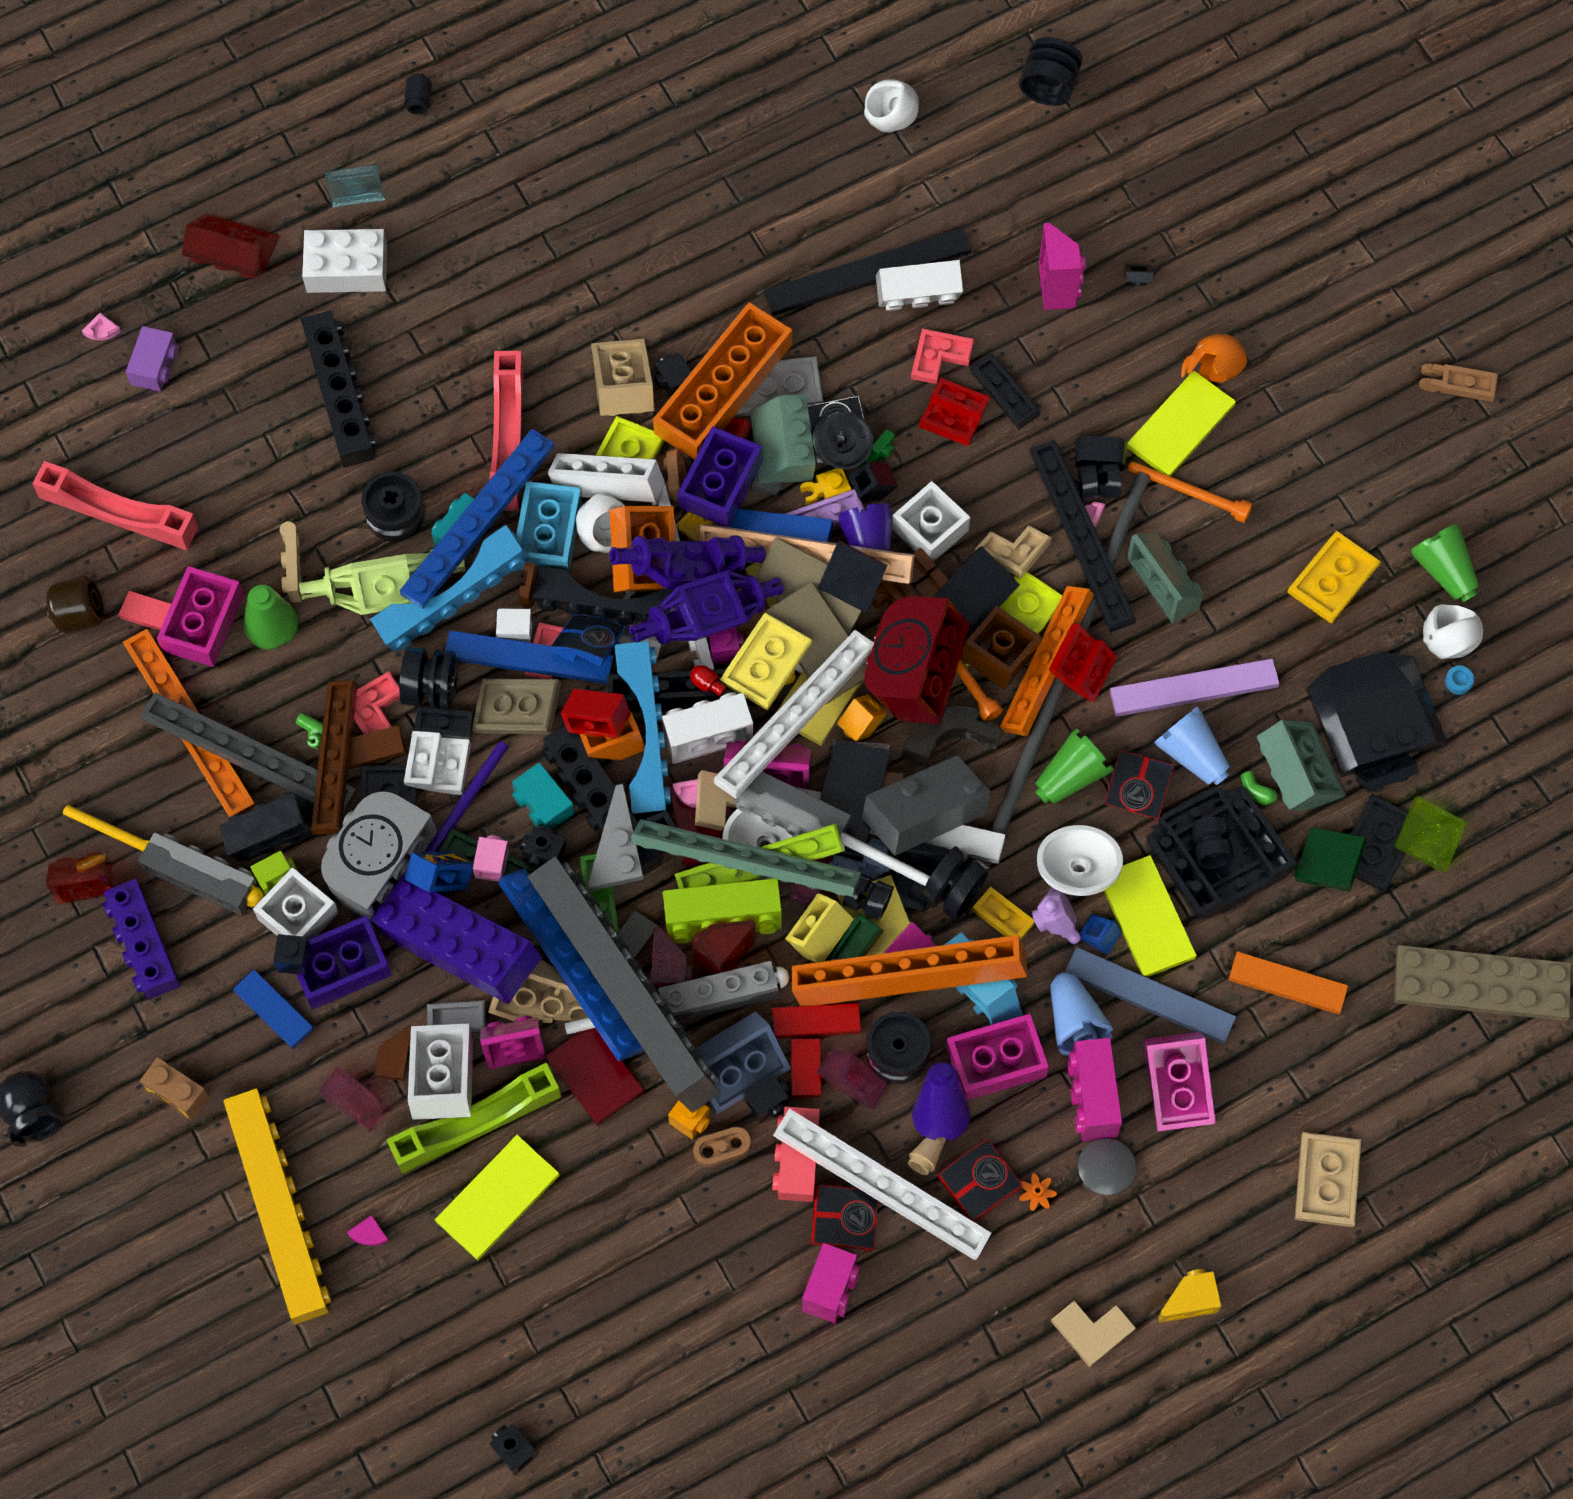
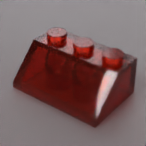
M206 213L186 225L182 255L190 257V260L195 263H210L215 265L216 269L223 271L233 270L239 272V275L242 277L254 278L266 270L280 235Z

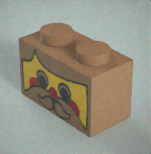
M158 1057L140 1079V1083L147 1092L191 1121H193L210 1098L203 1087Z

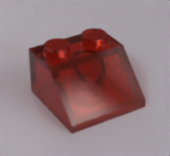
M99 852L89 853L85 857L77 859L71 857L60 858L57 862L49 863L46 886L58 905L104 897V891L114 887L111 862L106 854Z
M752 920L710 924L705 931L701 929L692 940L694 965L709 976L733 970L756 942V923Z

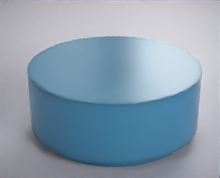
M1461 665L1452 667L1445 677L1447 689L1457 695L1466 694L1474 684V674L1472 671Z

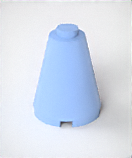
M1198 706L1154 742L1157 747L1208 785L1211 782L1218 785L1229 776L1226 770L1230 766Z
M1069 973L1057 975L1050 984L1056 1043L1059 1052L1069 1056V1051H1073L1075 1041L1110 1038L1111 1040V1031H1113L1111 1023L1078 977Z

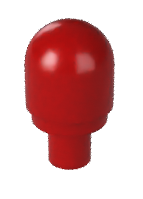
M698 665L692 669L690 679L703 692L709 693L713 691L720 697L725 693L727 688L719 682V676L709 667Z

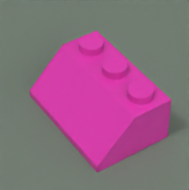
M1044 223L1038 262L1043 309L1075 308L1077 298L1081 297L1085 256L1080 255L1079 244L1052 224Z
M736 740L734 743L727 742L724 767L748 741ZM798 744L785 747L762 772L791 786L809 789L811 749Z

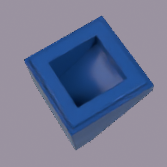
M1091 914L1080 932V940L1105 954H1109L1120 937L1121 930L1115 921Z

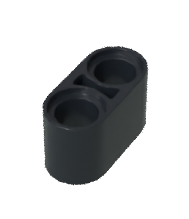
M1091 435L1080 436L1076 439V468L1085 465H1095L1099 469L1102 464L1118 463L1120 472L1126 469L1127 441L1125 439Z

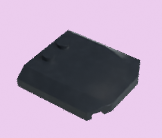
M1378 652L1334 665L1325 670L1307 688V694L1341 778L1355 774L1354 772L1373 764L1419 751V754L1445 747L1448 743L1412 656Z
M1238 787L1237 790L1223 791L1222 788L1210 789L1164 813L1154 831L1147 836V844L1198 919L1211 918L1284 880L1297 868L1296 860L1245 787ZM1207 817H1223L1227 820L1230 831L1229 841L1232 843L1234 852L1233 862L1216 869H1206L1198 865L1195 852L1198 843L1193 841L1191 830L1192 824Z

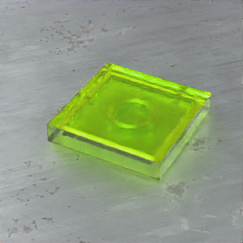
M1417 796L1412 802L1394 847L1444 873L1449 868L1467 822Z

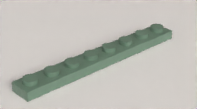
M640 819L632 833L631 843L646 849L661 850L676 856L681 855L694 858L700 862H710L723 865L729 869H739L751 872L754 875H764L783 882L805 885L811 889L834 892L841 896L853 897L860 882L861 872L642 819Z

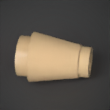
M936 1137V1140L925 1138L909 1154L908 1165L921 1175H928L929 1172L934 1171L946 1142L945 1137Z

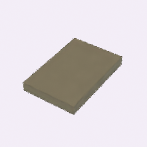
M482 679L472 730L475 733L551 735L561 682L558 679Z

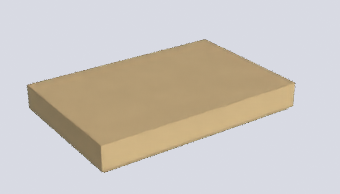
M1302 1132L1294 1220L1346 1227L1355 1226L1361 1139Z

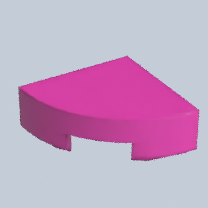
M372 1215L347 1232L353 1241L362 1245L380 1246L389 1242Z

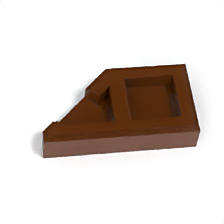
M526 562L523 568L526 577L524 582L520 584L519 598L522 607L532 609L535 601L532 596L538 572L536 564Z
M411 1026L405 1027L379 1047L374 1074L376 1078L404 1081L410 1048Z

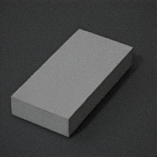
M485 1000L427 1004V1025L469 1023L471 1032H478L480 1029L486 1028Z

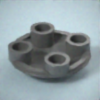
M1110 1138L1097 1139L1088 1144L1081 1152L1078 1161L1079 1176L1084 1187L1087 1190L1106 1196L1126 1191L1134 1180L1136 1173L1135 1157L1130 1149L1120 1141Z

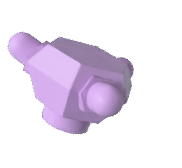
M1053 887L1050 888L1040 901L1038 909L1032 911L1035 924L1041 932L1048 930L1051 934L1061 935L1063 938H1067L1070 943L1077 944L1081 936L1075 929L1077 919L1071 902L1064 893Z

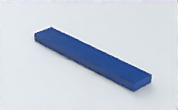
M449 631L445 653L447 650L455 651L458 662L607 684V675L611 674L613 655H609L601 667L579 656L573 663L550 652V646L456 631Z

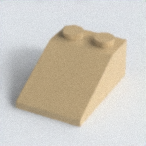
M634 339L591 343L600 416H616L627 413L640 414L654 411L653 384L645 340Z

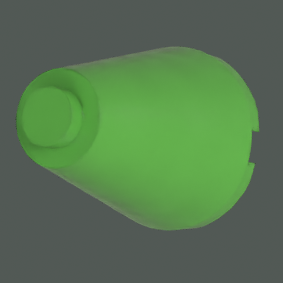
M1455 523L1412 548L1411 553L1455 601L1461 598L1464 603L1477 595L1475 590L1480 586L1462 530L1458 523Z
M258 585L252 588L248 594L243 620L244 632L252 644L262 649L273 650L284 643L287 644L292 641L299 627L298 615L294 607L267 585Z
M1077 728L1071 732L1035 783L1038 789L1034 792L1045 804L1050 801L1054 805L1107 776L1114 770L1111 765L1107 768L1103 765L1106 758L1085 735L1081 739L1078 737L1080 730Z

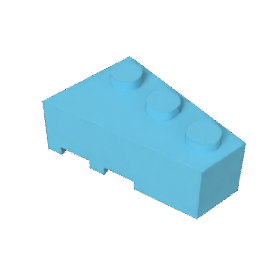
M959 933L945 945L975 940L973 938L968 940L962 933ZM1014 979L955 987L961 995L965 993L976 1004L973 1007L974 1011L978 1015L984 1013L991 1025L1023 1016L1016 993L1018 986Z

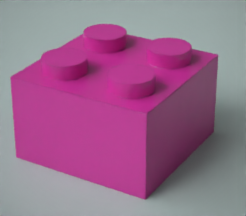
M823 1243L802 1298L803 1312L835 1324L838 1316L844 1317L850 1301L848 1300L850 1296L847 1293L848 1289L854 1290L860 1274V1266L856 1265L857 1255Z

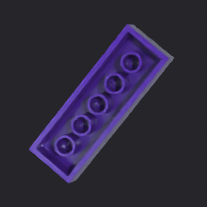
M404 875L369 920L385 939L507 1004L510 1003L542 959L529 940L436 892L423 890L406 881Z

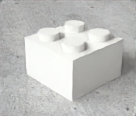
M932 481L892 515V530L914 551L921 547L933 562L969 531L970 516Z
M293 867L253 908L257 919L275 935L307 937L308 940L318 936L339 914L335 903Z

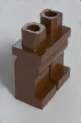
M920 547L912 553V555H915L912 582L907 584L882 580L871 604L878 609L886 602L890 606L895 601L904 597H933L948 579L939 568L936 569L935 563Z

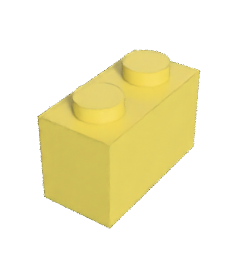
M818 893L785 939L804 958L815 963L824 962L854 919L837 901Z

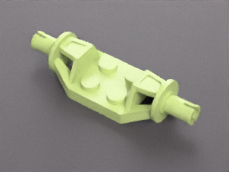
M430 553L402 554L355 562L332 570L326 567L323 579L299 582L301 598L304 600L306 598L326 595L327 598L329 597L331 605L337 604L360 615L381 612L391 604L412 603L411 601L401 596L400 589ZM464 559L453 573L466 572ZM352 587L353 596L335 593V588Z

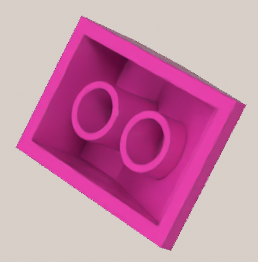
M522 1016L515 1019V1022L512 1023L493 1022L488 1024L487 1028L480 1029L481 1046L489 1070L546 1058L538 1017Z
M1194 1032L1143 1039L1157 1131L1216 1124L1206 1042L1202 1033Z

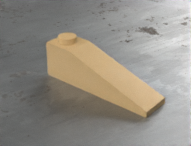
M542 960L539 961L509 1004L493 996L488 1011L490 1014L512 1021L522 1016L538 1017V1020H543V1023H553V1020L573 1022L589 1018L555 967Z

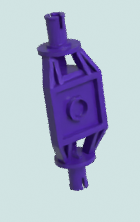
M733 535L729 538L713 537L709 541H666L665 538L646 539L643 536H637L632 541L631 547H612L609 558L612 561V565L631 564L635 574H646L664 588L676 589L680 585L726 570L739 574L743 571L746 563H763L766 558V551L762 545L745 546L743 539L738 535Z
M726 570L680 585L659 606L650 608L648 621L629 627L630 635L636 634L631 639L633 642H639L655 636L656 640L664 645L670 641H697L742 626L755 613L764 610L766 598L783 594V584L776 585L781 583L778 577L759 583L752 575L743 576ZM735 587H742V590L736 591ZM669 609H671V612H670V613L665 614L666 611H668Z

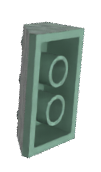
M806 394L780 395L751 410L750 421L753 443L762 446L763 462L757 472L759 484L812 481L816 463Z
M1157 532L1133 535L1127 561L1171 623L1200 608L1203 597L1202 590L1196 582L1190 580L1185 565L1180 560L1177 561L1169 543L1165 539L1162 540Z
M1281 720L1257 736L1260 743V751L1269 763L1271 775L1277 782L1282 793V800L1289 810L1307 811L1346 796L1313 722Z

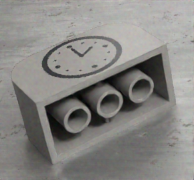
M376 792L365 797L354 811H350L343 821V828L338 835L334 834L327 844L328 850L322 859V875L334 899L340 905L360 917L367 915L370 920L403 875L406 876L411 854L424 852L438 831L432 816L390 792Z

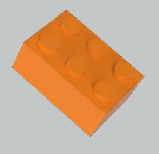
M623 506L609 510L611 548L631 547L632 541L637 536H643L646 539L665 538L666 541H676L674 506ZM631 564L612 565L614 592H659L665 589L648 575L635 574Z

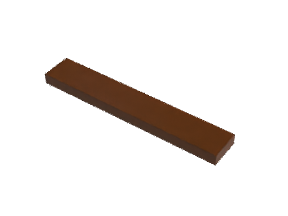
M355 680L328 682L311 824V831L314 835L339 833L342 829L357 683Z

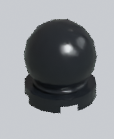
M21 1071L8 1075L0 1084V1117L6 1124L10 1125L7 1129V1135L11 1143L18 1147L26 1146L25 1141L37 1137L40 1142L54 1135L63 1127L61 1120L66 1119L63 1109L59 1105H53L54 1095L52 1087L41 1075L33 1071Z

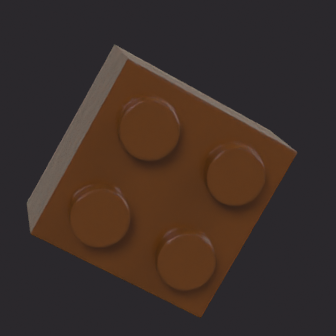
M996 606L965 642L960 659L1005 690L1033 657L1042 637Z

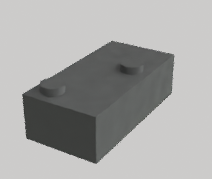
M956 755L866 795L862 819L896 856L986 815L991 791Z

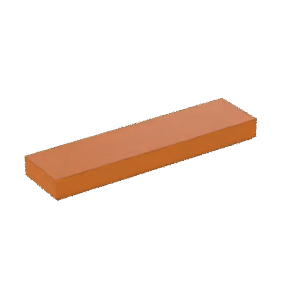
M1238 951L1236 952L1228 981L1338 1015L1341 1012L1348 985Z

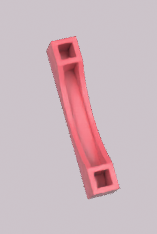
M494 351V434L490 479L521 442L524 371L521 351ZM520 491L503 511H519Z
M46 461L43 462L32 483L40 499L184 550H188L199 528L193 513L170 505L148 504L122 497L92 484L69 469Z

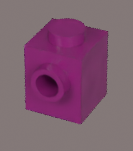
M737 628L709 636L713 666L730 664L743 646V633L737 634Z

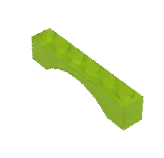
M545 1063L518 1076L496 1093L472 1105L471 1117L442 1118L411 1127L386 1139L403 1174L561 1098L560 1090L548 1064Z

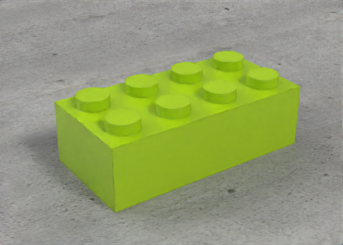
M776 878L663 891L668 942L674 941L677 944H684L696 938L711 941L724 935L738 938L747 936L751 932L772 934L776 930L782 929L778 879Z

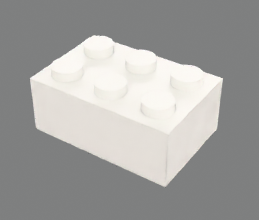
M384 229L304 230L302 277L307 293L386 291L387 241Z
M959 260L879 269L876 274L879 308L886 307V311L900 310L902 306L912 304V308L927 307L928 303L938 301L939 305L953 304L963 293Z
M734 692L727 693L721 696L720 700L713 702L708 700L695 703L692 708L685 710L675 708L662 716L664 739L672 764L726 749L727 742L734 743L736 740L749 742L753 738V721L743 693L737 695Z
M469 1023L411 1026L408 1104L412 1120L471 1117L473 1038Z

